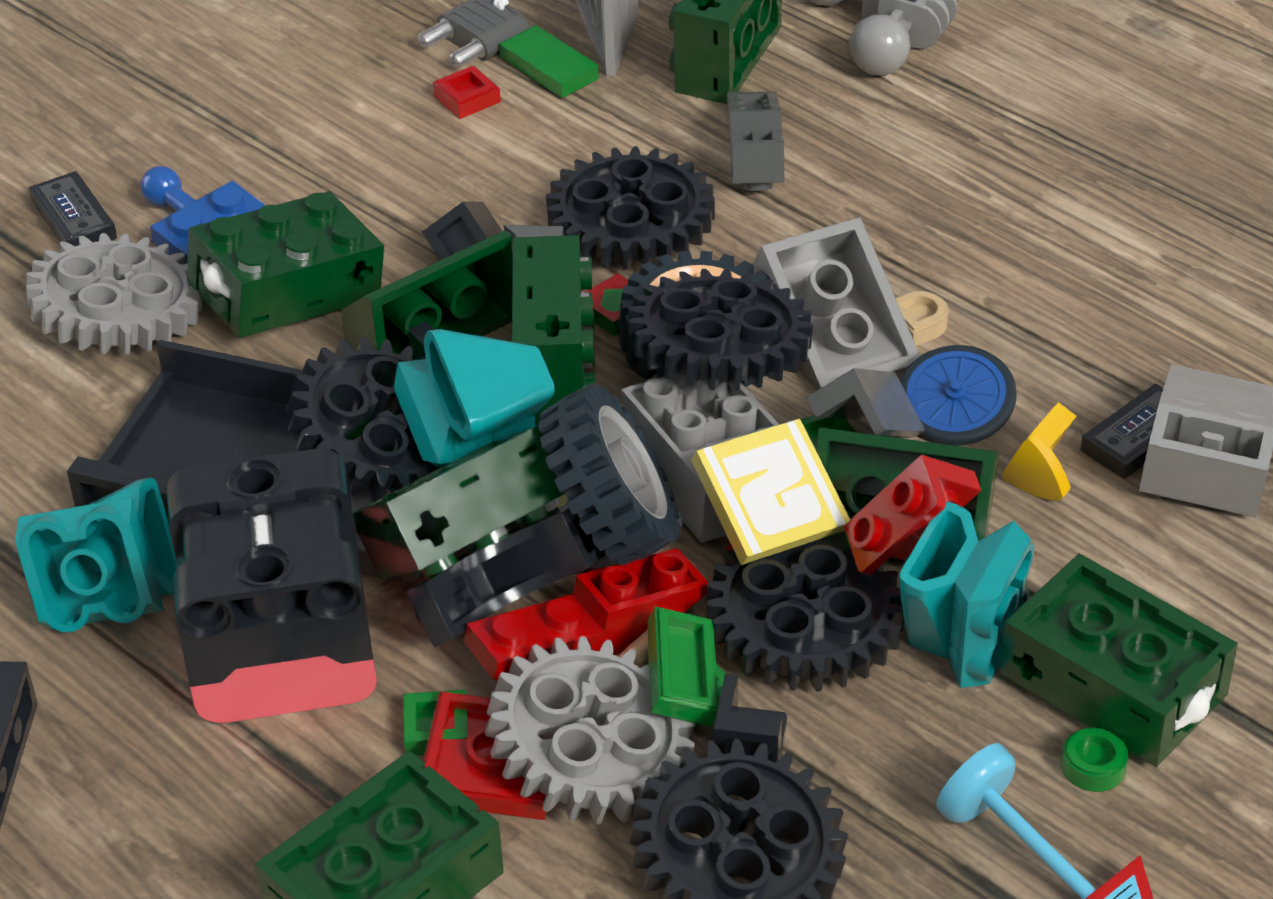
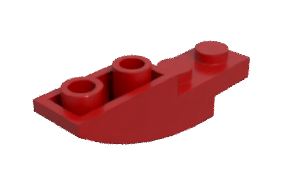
M678 548L649 555L626 565L616 564L576 575L571 595L467 623L464 644L494 681L499 679L501 672L509 673L514 657L518 656L528 661L531 648L535 644L550 654L555 638H561L570 650H576L580 636H585L591 650L599 652L603 643L606 640H610L613 645V655L624 651L648 629L647 620L655 606L684 613L707 595L708 581Z

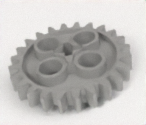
M101 233L99 242L93 243L85 236H79V246L76 247L62 241L60 242V253L45 250L44 261L34 260L32 262V272L26 274V309L31 310L32 322H42V332L44 334L58 331V342L61 344L75 338L79 340V350L82 351L92 343L98 344L101 354H106L111 346H119L124 354H130L131 345L136 344L146 351H152L153 340L172 342V333L181 336L187 335V325H196L198 323V313L202 312L203 298L198 294L199 290L196 291L187 281L188 264H185L184 253L169 255L168 244H162L156 248L149 247L150 238L148 237L141 239L137 244L131 243L128 234H123L118 241H111L106 233Z
M580 636L576 650H570L561 638H555L550 654L535 644L531 648L528 661L518 656L513 658L509 673L501 672L495 692L492 693L486 713L490 718L485 734L495 739L490 753L491 757L507 759L502 774L504 779H513L520 776L525 778L520 793L522 797L525 798L540 791L546 795L543 802L544 811L548 812L558 802L567 804L569 820L574 821L580 809L585 808L590 810L595 824H601L607 809H612L621 822H627L636 800L641 799L643 796L645 781L648 777L658 779L661 763L664 760L674 763L679 767L682 750L686 747L692 751L694 749L695 743L689 740L695 724L651 713L649 664L642 668L634 665L636 650L631 648L620 658L613 655V645L610 640H606L603 643L599 652L591 650L587 638Z

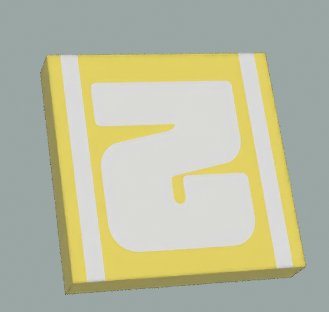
M800 419L697 450L691 458V462L741 565L845 531L844 525L850 521Z

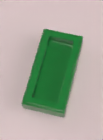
M537 25L499 43L500 58L561 98L599 79L598 64Z
M655 606L647 620L651 713L711 727L716 719L719 705L713 620Z

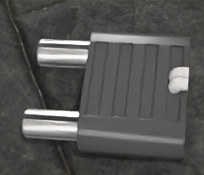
M467 0L441 14L437 19L436 25L418 34V42L427 49L446 38L460 47V49L449 55L451 65L458 69L476 58L485 61L500 53L499 43L529 29L530 26L524 15L508 5V0Z

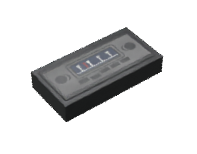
M77 171L29 187L31 201L59 242L64 241L76 247L79 246V236H85L93 243L99 242L101 233H106L111 241L117 239L115 224Z
M1155 383L1084 434L1081 440L1080 451L1123 479L1142 467L1145 463L1163 387Z

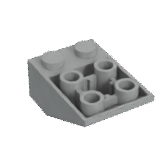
M1171 364L1152 428L1139 491L1256 518L1273 450V386Z
M680 374L671 379L664 377L654 378L644 383L622 388L621 398L627 410L633 416L634 426L636 428L640 426L645 434L646 445L648 448L652 447L658 457L655 461L658 467L664 469L668 478L665 484L672 489L675 501L672 503L678 509L685 525L701 543L726 536L727 534L691 462V458L697 450L779 425L778 422L742 383L739 391H734L728 382H720L715 390H710L706 380H698L694 385L686 386V376Z

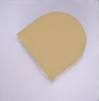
M915 291L895 298L916 346L936 339L946 331L948 305L941 297L930 292Z

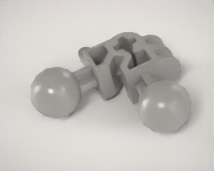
M845 0L810 1L820 6H834ZM863 0L861 14L863 20L854 27L848 43L851 58L861 70L870 75L886 76L898 70L906 62L911 47L926 49L932 47L939 40V37L946 31L948 25L955 19L957 13L956 0Z

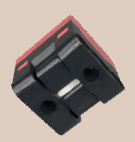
M311 449L193 466L181 469L172 475L167 483L169 530L176 558V571L173 575L175 619L193 703L198 715L210 722L229 723L352 704L370 696L376 688L377 679L347 470L343 458L336 452L327 449Z

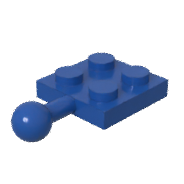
M156 166L149 169L143 175L140 184L141 193L150 204L158 207L170 206L177 211L150 226L152 242L157 246L168 244L169 255L184 253L185 264H188L189 227L212 222L220 217H231L266 206L233 180L195 200L182 190V183L178 174L166 166Z

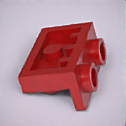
M920 455L844 525L858 571L870 575L890 557L900 560L908 557L929 522L945 509L946 502H952L963 508L982 491L975 471Z

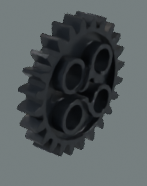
M633 146L629 155H622L620 150L615 147L611 150V157L604 158L597 152H593L592 163L576 159L574 160L575 171L560 170V181H551V193L546 194L548 226H563V236L579 235L581 256L591 257V259L596 256L601 257V267L603 268L609 266L613 260H619L623 270H628L632 261H640L641 265H644L649 261L651 262L652 258H658L669 254L671 257V252L673 251L676 253L689 251V244L701 246L703 244V233H711L712 220H715L713 184H706V173H694V162L692 161L678 165V154L676 153L669 155L665 159L659 158V149L657 148L650 151L648 155H640L638 146Z
M703 268L700 271V277L694 278L685 271H679V281L662 276L659 279V287L646 284L643 295L633 296V306L628 308V345L635 346L634 356L636 358H647V368L649 370L665 367L664 378L666 379L674 378L680 374L686 376V386H692L698 380H706L709 389L715 390L720 382H728L734 391H739L741 381H749L757 388H761L764 376L780 382L783 379V370L796 373L798 371V363L807 361L813 334L811 311L803 310V299H790L791 289L772 290V279L755 283L752 282L753 275L749 272L740 279L732 278L730 269H724L720 276H712L706 268Z
M362 337L355 351L345 340H341L335 353L323 347L320 349L316 361L308 358L302 373L296 376L290 392L291 398L286 408V412L293 415L288 431L301 434L295 448L297 451L327 449L340 455L346 465L347 477L350 481V495L354 496L361 486H365L370 489L372 500L376 501L380 498L383 490H389L392 493L439 469L431 462L423 461L394 390L398 362L414 361L412 360L413 350L410 346H407L399 355L393 353L390 340L387 339L382 343L380 350H373L368 339Z
M839 532L831 541L821 538L743 565L740 564L735 551L729 549L726 552V565L716 564L714 566L713 582H708L706 618L713 620L714 642L725 643L724 658L732 660L743 656L742 673L745 675L760 667L765 669L764 684L770 685L779 675L787 677L789 689L792 691L796 690L801 679H810L816 692L821 691L824 678L832 677L843 688L847 687L848 671L851 670L856 675L866 679L869 677L870 662L884 666L887 663L888 649L897 650L900 632H903L904 628L900 588H897L898 573L897 571H884V563L870 575L859 572L851 548L844 546L845 533Z
M734 739L730 754H722L719 747L711 740L707 742L704 758L700 759L692 750L686 747L682 750L679 767L674 763L664 760L661 763L658 779L648 777L645 781L643 796L641 799H637L632 819L635 822L632 824L629 844L637 846L633 866L637 869H648L643 885L645 891L665 888L662 899H831L838 881L837 878L841 877L846 857L842 854L846 846L848 833L838 830L843 811L839 808H827L832 792L830 787L810 789L814 770L811 767L797 774L789 770L792 754L786 753L776 763L768 760L767 744L761 743L754 756L745 755L740 739ZM729 795L740 796L747 801L733 800ZM681 833H693L702 839H690ZM776 838H787L793 841L795 844L782 843ZM729 876H741L748 879L751 883H739Z

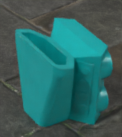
M442 329L427 331L424 337L426 359L398 362L394 383L395 393L423 461L431 462L438 468L498 438L534 427L535 414L552 398L555 391L553 380L541 352L536 346Z
M154 478L137 480L89 505L18 517L15 544L39 623L61 632H73L81 629L87 623L106 620L129 623L137 620L142 614L165 611L161 596L174 594L173 575L176 571V558L168 519L158 484Z
M946 502L945 509L929 522L900 572L899 586L907 643L916 649L949 659L960 688L991 683L1001 663L1005 621L1029 600L1030 588L1026 585V581L1033 561L1034 543L1031 542L1029 536L1014 520L978 541L969 511L952 502Z

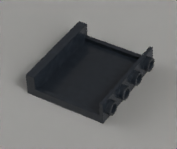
M159 340L156 346L161 372L102 457L97 461L77 456L67 470L75 507L89 505L137 480L154 478L158 484L169 523L167 483L171 476L179 470L193 466L297 452L295 447L301 434L288 431L293 415L287 413L286 408L291 398L290 392L296 376L301 374L302 370Z

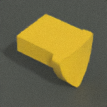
M1058 402L1019 447L1001 474L1002 479L1035 497L1061 501L1071 487L1061 463L1053 453V449L1077 416Z

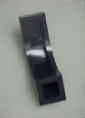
M566 504L540 520L527 525L524 523L507 531L508 536L495 544L479 551L472 549L456 557V564L430 577L420 578V583L409 589L407 593L414 605L418 622L425 628L433 646L437 647L454 640L464 633L467 623L484 619L505 605L541 587L589 568L606 556L605 550L600 551L594 545L592 533L586 535L579 525L580 517L577 513L573 515Z

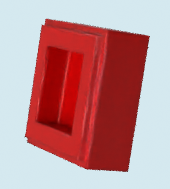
M470 66L433 82L434 97L459 119L501 102L500 88L475 66Z

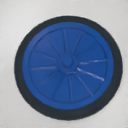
M949 345L928 351L914 360L900 379L925 429L919 435L939 444L967 445L990 437L999 431L1009 420L1017 400L1016 384L1009 368L992 353L973 346Z

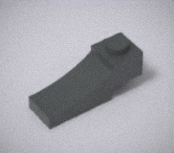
M727 92L733 184L742 183V188L745 190L763 191L772 189L773 183L784 182V139L781 131V108L777 92Z

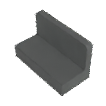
M853 368L806 397L816 418L861 419L866 416L873 432L880 436L916 437L925 431L895 372Z

